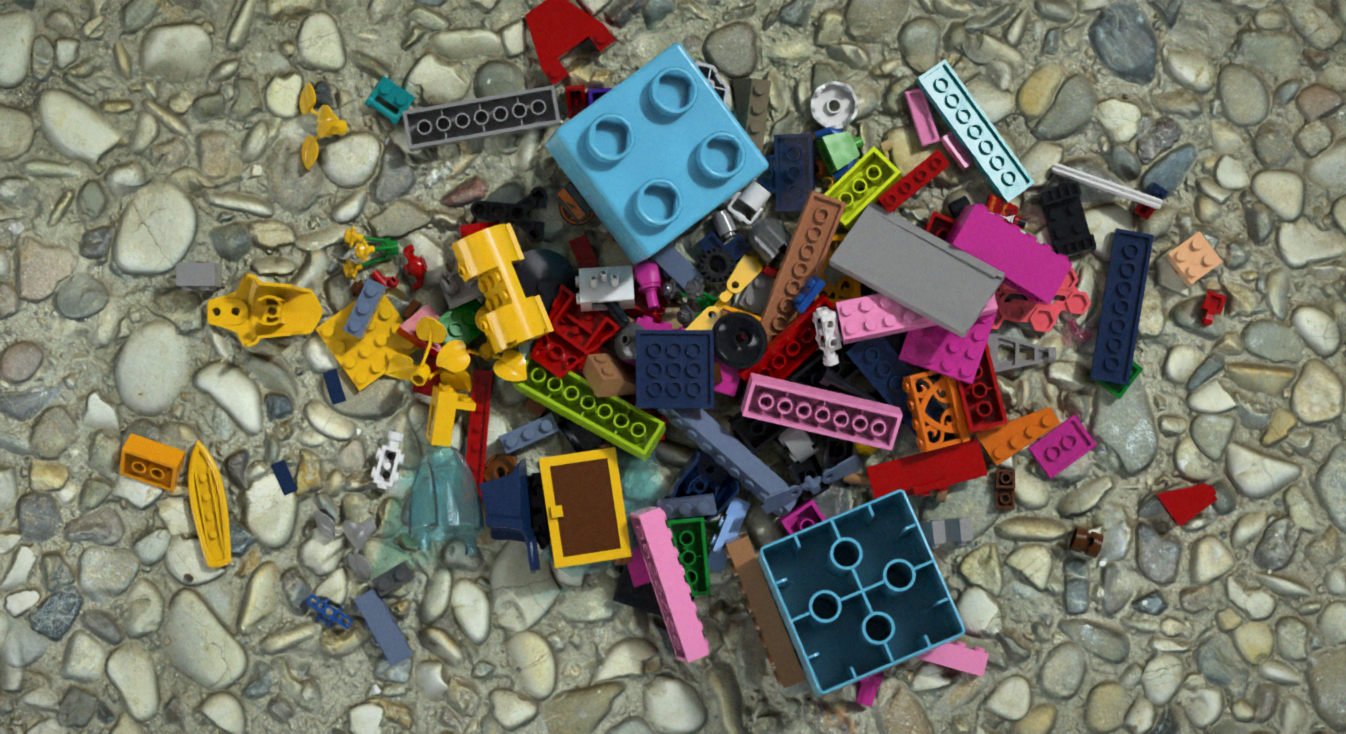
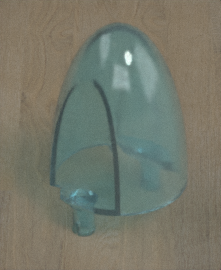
M433 445L422 457L415 473L409 504V537L418 540V551L430 550L429 541L465 539V555L473 556L477 555L476 538L482 534V531H485L482 505L474 475L466 459L453 445L450 447Z

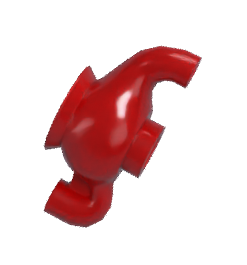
M410 244L403 249V254L408 260V264L405 265L408 275H413L417 280L412 285L414 291H416L424 284L425 272H428V267L423 255L420 257L414 255V246Z

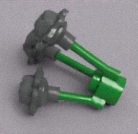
M696 277L687 282L684 289L685 293L676 289L674 279L667 283L665 282L661 287L660 294L666 302L674 296H681L700 302V308L704 311L707 307L714 306L718 301L717 297L704 292L705 285L702 284L703 280ZM683 305L680 307V311L677 312V321L682 324L683 328H687L702 312L696 313L690 309L689 305Z

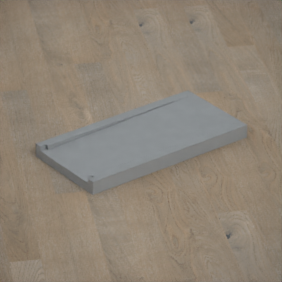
M872 202L869 203L829 259L831 267L963 339L1005 279L1004 272L899 216L889 213Z

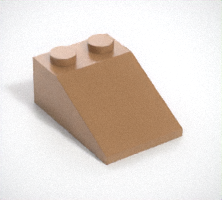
M605 353L588 354L582 373L596 397L635 395V367Z

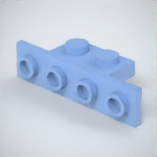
M735 497L730 502L725 516H721L717 525L719 528L717 535L714 534L710 541V545H712L708 557V568L710 570L722 573L727 561V556L723 549V546H726L725 540L738 535L751 503Z

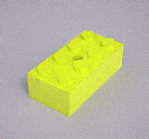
M873 146L825 193L827 196L846 202L839 224L848 231L856 223V220L859 219L869 203L876 204L879 201L878 198L902 179V175Z

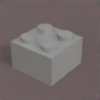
M176 263V286L182 287V290L197 291V288L205 291H217V288H222V265L218 263Z

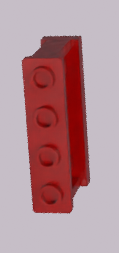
M936 150L878 198L879 201L876 205L887 210L889 213L893 212L946 169L950 163L939 150Z

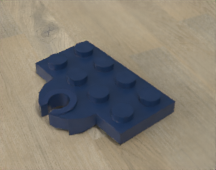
M813 133L774 135V154L765 157L769 164L768 169L771 171V177L769 179L759 177L757 180L767 191L776 193V212L802 211L810 189L815 191Z

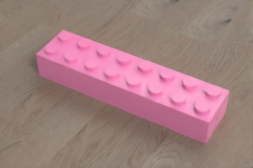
M881 293L840 301L835 304L843 345L938 325ZM995 294L980 316L996 313L998 307Z
M750 373L741 405V412L744 417L891 451L903 417L900 407L756 373Z
M649 506L630 513L629 517L677 659L689 663L709 655L708 649L710 646L708 640L703 636V625L700 619L697 618V607L695 602L691 600V589L689 584L685 582L684 568L681 564L679 565L677 559L679 553L672 544L671 539H673L670 528L666 526L665 521L667 517L664 510H661L660 507Z

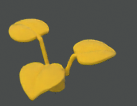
M307 82L299 99V107L302 114L308 115L311 112L317 115L318 135L313 138L311 135H307L302 143L301 156L307 170H310L318 157L317 139L332 137L333 134L345 135L347 132V122L339 120L328 105H322L318 112L313 109L316 103V94L310 82Z
M486 305L482 306L475 315V323L480 330L479 318L491 312ZM488 336L487 343L482 344L479 351L466 350V345L463 341L452 340L446 343L437 355L436 366L450 372H461L467 369L470 364L468 353L480 356L484 361L499 359L494 363L493 369L495 374L503 380L511 382L527 380L524 356L516 350H507L503 353L502 357L495 355Z
M421 318L416 325V334L419 339L428 341L421 364H414L413 359L407 355L396 354L391 358L385 375L411 380L415 385L423 386L427 379L431 380L441 372L440 379L443 383L450 384V387L456 390L470 392L472 380L466 369L461 372H450L440 368L430 374V367L425 362L432 342L442 343L445 341L447 331L434 318Z

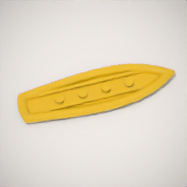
M196 440L188 468L190 505L206 565L211 568H219L232 562L226 494L220 471L213 457L200 440Z

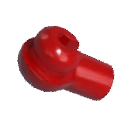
M378 270L370 275L374 281L387 286V289H394L398 286L399 281L395 276L383 277Z

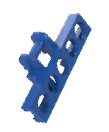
M313 594L309 596L306 604L321 613L316 616L318 617L317 621L325 622L328 624L327 627L332 626V621H335L349 629L354 619L341 612L343 607L336 610L327 604L330 599L327 598L324 602ZM311 598L317 601L315 605L309 602ZM319 603L323 604L321 609L318 607ZM327 608H331L333 610L332 615L326 614ZM322 615L327 616V617L330 618L331 620L329 621L328 619L324 618ZM344 618L349 620L348 625L342 622Z

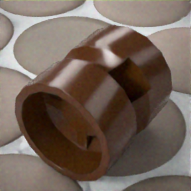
M1077 526L1072 534L1069 549L1079 553L1084 551L1085 555L1096 558L1100 552L1104 535L1093 531L1089 533L1087 529Z

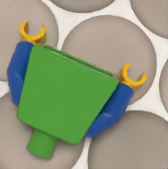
M833 127L815 131V134H813V143L815 141L829 175L833 174V176H827L823 179V181L825 179L832 181V184L826 188L832 187L834 181H838L856 164V158L860 156L858 149L864 146L860 136L852 138L849 131L843 132L841 129Z

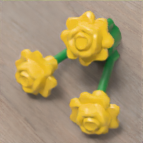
M352 225L351 229H347L344 234V242L349 243L350 248L354 246L355 256L364 262L362 264L361 262L355 264L349 258H346L343 272L347 278L351 277L354 281L358 271L362 270L363 267L393 259V256L398 255V243L396 240L391 241L390 238L383 239L358 234L354 225ZM366 241L381 242V246H369ZM375 251H381V254L385 255L367 261L369 254Z

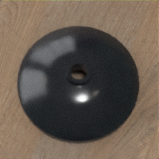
M740 311L727 313L719 318L712 328L714 330V353L727 366L736 369L750 368L763 358L767 350V335L764 327L754 316ZM741 334H744L746 339H742Z

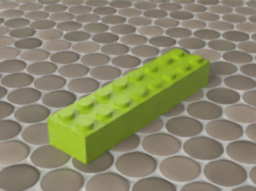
M531 353L526 359L527 380L512 382L514 390L647 462L666 431L663 421L641 409H635V406L617 396L596 397L586 379L571 371L560 379L530 357Z

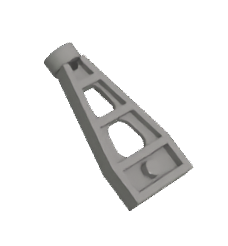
M1001 334L989 335L987 343L995 372L1043 362H1056V347L1047 348ZM1004 344L1014 349V358L1006 362L998 360V347ZM1019 349H1032L1034 351L1033 359L1020 360ZM1046 351H1047V358L1044 357V353H1045Z

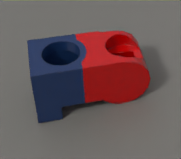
M1152 182L1145 194L1163 200L1168 191L1157 183ZM1138 203L1134 212L1148 220L1156 209Z

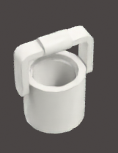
M752 180L742 193L738 192L729 203L728 210L741 223L745 222L751 226L763 212L762 206L771 194L760 184ZM738 199L752 211L756 212L751 221L746 219V216L738 210L735 211L732 208Z

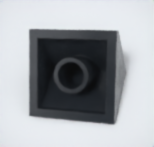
M823 435L821 468L831 469L837 466L838 463L851 457L853 442Z
M815 454L802 463L797 461L787 465L796 486L804 483L806 476H811L812 478L822 477L823 472ZM821 481L819 484L821 490L817 494H812L810 490H803L801 493L802 500L806 501L829 489L828 483L825 484Z

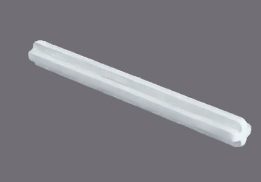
M1054 163L1052 167V173L1155 209H1160L1163 203L1162 199L1058 163Z

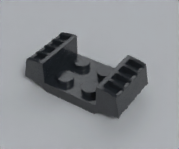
M1074 180L1038 191L1043 215L1055 253H1061L1070 258L1094 251L1097 246L1094 235L1090 234L1079 197L1082 194L1078 182Z

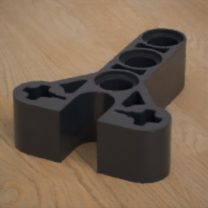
M542 187L533 188L530 195L516 204L475 201L471 205V213L477 219L515 222L526 232L528 240L532 243H539L544 239L546 223L532 221L528 218V214L532 209L547 210L548 194ZM538 191H541V194L544 195V198H540V201L538 203L534 195H537ZM478 205L485 207V211L481 215L475 213V208ZM497 207L504 209V214L500 217L494 215V209ZM518 208L522 209L523 216L521 218H514L513 211ZM535 228L540 233V236H537L536 239L530 235V233L534 232Z

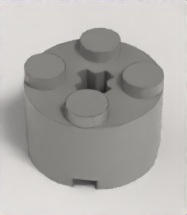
M789 427L778 437L780 443L784 447L787 446L791 451L788 454L795 463L797 461L802 463L820 451L819 447L815 448L814 444L817 442L809 431Z

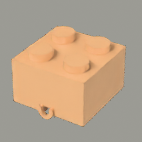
M1200 231L1165 256L1174 268V273L1181 277L1187 287L1223 262Z

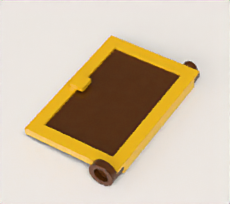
M611 444L599 445L600 449L538 458L555 568L613 560V565L632 563L616 448H611Z

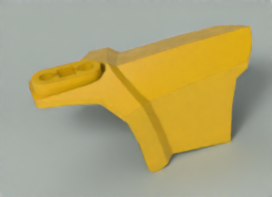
M249 273L243 276L236 291L210 299L207 303L208 323L237 333L243 347L256 345L262 338L311 334L318 325L323 313L321 304L311 289L297 287L292 284L261 282L257 276ZM219 308L221 311L220 315L216 316L214 313L215 309ZM236 308L240 311L237 316L232 313Z

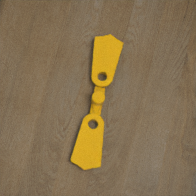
M744 254L727 281L726 291L720 294L714 306L707 307L685 330H712L716 321L721 317L720 311L724 305H727L734 294L740 293L763 270L758 259ZM732 284H737L738 288H733ZM713 313L715 317L710 318L708 314Z

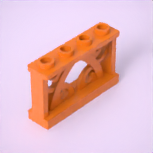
M930 370L905 376L902 383L904 391L907 392V406L912 413V426L916 430V443L921 452H928L970 441L956 380L939 374L940 379L932 384L927 376L938 373ZM919 379L924 380L929 388L927 389L924 385H919L922 390L917 392L915 383ZM943 390L945 396L941 398L936 391H938V393L941 394V391ZM932 395L937 401L947 403L948 409L941 414L939 423L925 413L926 406ZM949 415L951 422L946 420V425H944L945 417ZM937 430L940 431L937 442L931 443L927 433L931 431L933 438L936 436ZM944 432L954 433L955 439L943 442Z

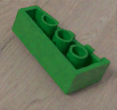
M704 517L666 520V526L670 528L673 539H671L672 544L679 553V557H677L679 565L681 564L685 571V582L689 584L691 589L690 596L711 595Z

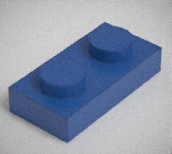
M816 275L809 278L805 283L804 289L794 297L791 305L803 314L826 285V282Z

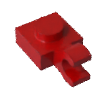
M1210 290L1207 291L1201 309L1206 310L1201 324L1209 326L1212 324L1215 314L1221 315L1226 296Z

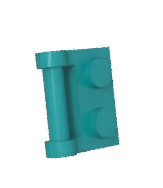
M383 76L372 94L367 98L365 105L369 108H374L392 120L391 123L397 126L403 118L402 111H407L416 97ZM377 97L383 98L399 109V112L395 114L376 101Z

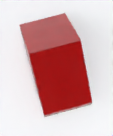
M585 85L565 86L569 119H572L587 108Z

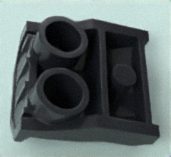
M569 419L558 423L559 428L576 453L590 451L605 441V439Z

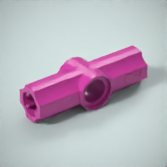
M884 671L860 681L861 685L856 702L872 706Z

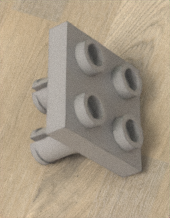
M458 268L452 273L449 271L445 272L446 275L442 273L440 278H438L450 309L484 295L479 289L478 279L464 282L458 273Z

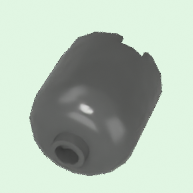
M768 217L761 220L758 218L751 224L753 228L749 232L748 239L764 262L771 266L778 261L776 257L781 253L785 255L792 235L777 219Z

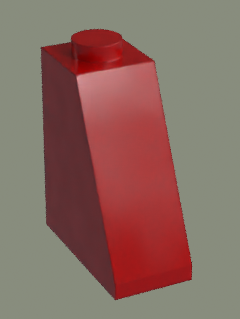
M1205 483L1154 494L1176 526L1180 527L1217 500L1215 489L1210 484L1207 485Z

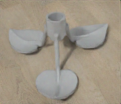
M317 510L314 511L317 528L324 537L334 539L335 534L344 532L349 540H351L355 549L354 553L349 552L347 554L348 563L359 577L371 580L369 562L363 555L358 554V551L365 547V543L368 540L367 537L377 531L373 520L368 518L362 523L346 520L343 522V529L337 530L335 529L334 521L328 515Z

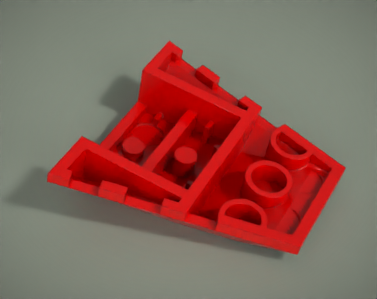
M561 284L556 299H554L548 316L554 331L537 339L530 357L562 379L587 358L588 354L593 353L622 327L598 311L581 312V305H577L576 294Z

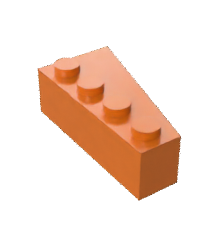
M1045 407L1009 420L1005 427L973 435L975 438H978L980 446L993 465L997 466L1061 422L1051 407Z

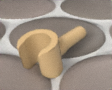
M886 140L880 144L883 155L889 160L888 151L892 150L893 146L890 140Z

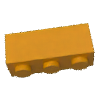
M131 433L122 448L119 474L174 492L184 465L185 451Z

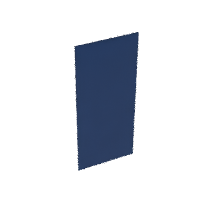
M337 369L324 372L323 376L332 405L346 401Z
M284 460L271 465L284 495L298 490Z

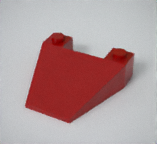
M545 0L525 15L542 71L555 88L570 78L569 73L559 60L583 42L590 39L600 54H603L616 44V40L603 23L568 0Z

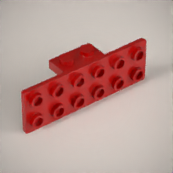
M978 438L866 468L874 499L899 489L904 490L907 496L918 494L920 498L930 495L929 491L936 489L937 493L949 490L948 486L988 474Z

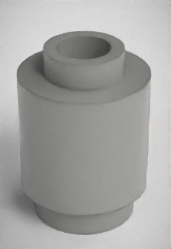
M726 209L712 215L714 219L712 222L720 238L728 239L735 235L734 232L737 228Z

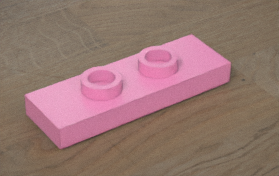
M920 87L904 92L921 147L940 142L924 92Z

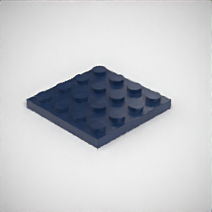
M635 330V409H714V330Z

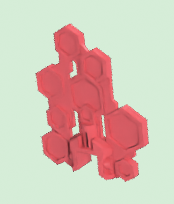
M1070 268L1055 294L1064 296V301L1056 300L1050 304H1037L1027 297V300L1012 299L1010 303L1004 302L1010 293H1020L1002 282L994 293L998 309L992 329L997 330L1004 320H1008L1009 322L1031 323L1034 331L1050 332L1056 324V318L1061 311L1084 315L1091 302L1086 292H1080L1076 288L1075 284L1079 279L1074 268Z

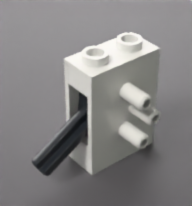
M633 266L580 268L579 276H575L576 288H580V293H576L577 305H581V312L609 310L621 327H626L630 323V319L622 309L635 308Z

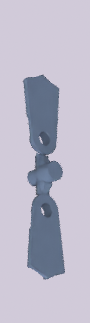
M855 454L838 463L837 466L825 470L822 473V477L812 478L811 476H806L804 483L800 484V486L793 485L786 490L766 496L761 508L766 514H769L798 498L803 490H810L812 494H817L821 490L819 486L821 481L827 484L856 473L862 461Z

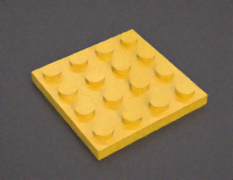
M386 294L382 298L364 339L343 331L357 299L316 328L318 334L359 391H362L385 374L389 362L394 355L404 354L411 356L420 349L396 332L405 321Z

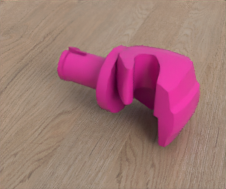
M648 261L640 262L633 267V274H635L636 280L640 285L638 288L639 293L646 296L648 310L659 309L660 305L656 292L661 289V278L658 265Z

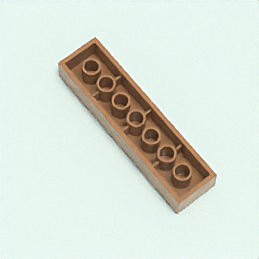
M746 532L725 540L726 546H723L727 559L732 558L733 564H730L734 576H739L740 581L737 583L742 595H747L748 599L744 601L749 613L753 612L755 617H752V621L756 631L761 630L762 634L759 635L763 648H768L769 650L766 655L771 667H776L773 673L778 685L782 684L784 688L806 680Z

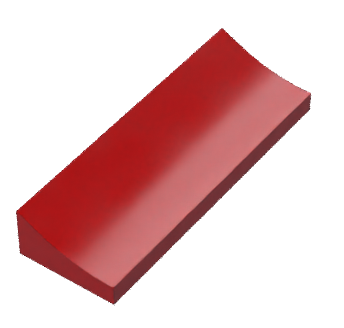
M822 294L803 314L801 313L767 344V350L757 364L750 368L740 369L737 372L746 384H748L750 373L784 380L819 348L818 342L815 339L816 329L815 324L812 322V312H815L820 307H827L836 312L835 307L825 295Z

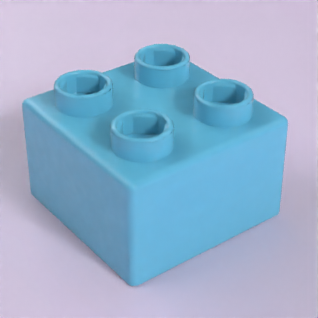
M680 43L672 44L563 124L546 142L547 150L633 264H639L653 256L769 167L768 161Z
M902 489L893 491L769 543L760 549L758 563L812 690L817 697L828 695L953 642L965 633L963 622L909 499Z

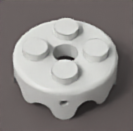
M830 81L819 86L815 90L810 102L811 114L814 120L823 128L843 129L855 119L859 107V101L853 88L848 84L837 81ZM831 101L838 102L839 110L831 111L829 103Z

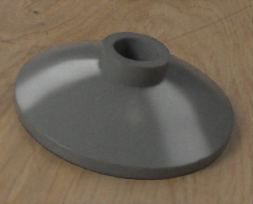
M630 322L626 327H622L615 336V352L623 360H635V330H645L638 323Z

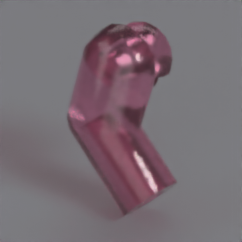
M1075 318L1066 322L1073 336L1081 343H1087L1088 340H1091L1090 332L1088 330L1082 332Z

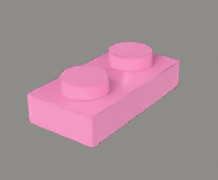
M952 131L940 139L961 170H964L974 162Z

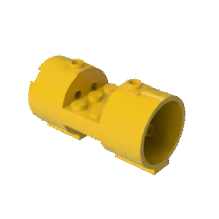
M511 223L486 228L464 237L451 245L458 262L460 277L463 278L464 282L478 279L479 289L485 295L486 306L491 312L479 318L480 328L488 336L495 354L516 348L534 340V338H540L554 331L540 295L526 298L513 265L525 258Z

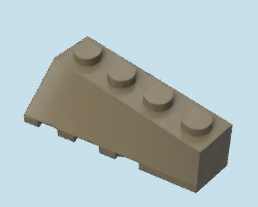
M753 78L732 79L737 121L762 153L771 81Z

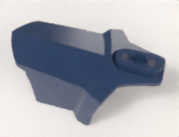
M522 459L515 467L513 473L499 479L480 483L479 487L487 513L485 524L487 527H491L492 539L524 542L527 546L530 572L535 574V571L540 570L536 536H534L535 533L531 529L526 459Z

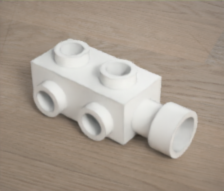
M820 307L815 312H812V322L815 324L816 329L815 339L818 342L819 349L823 350L824 366H834L839 363L838 354L835 353V350L842 348V336L838 329L839 319L835 311L827 307Z
M389 430L388 444L383 445L382 448L377 450L376 459H379L377 467L374 466L372 469L371 478H374L373 482L377 483L378 488L388 490L389 486L394 487V483L397 484L399 481L400 473L397 472L398 467L403 464L405 454H402L403 449H399L400 441L402 442L404 437L402 433ZM389 453H393L395 455V458L393 460H390L388 458ZM385 471H388L390 473V477L388 479L384 478L383 473Z

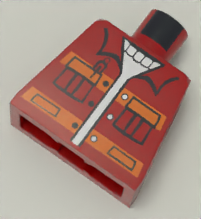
M990 194L985 205L988 207L987 211L992 214L997 213L1001 215L1009 225L1013 223L1021 229L1025 228L1027 218L1017 216L1019 207L1009 202L1006 204L1003 199Z

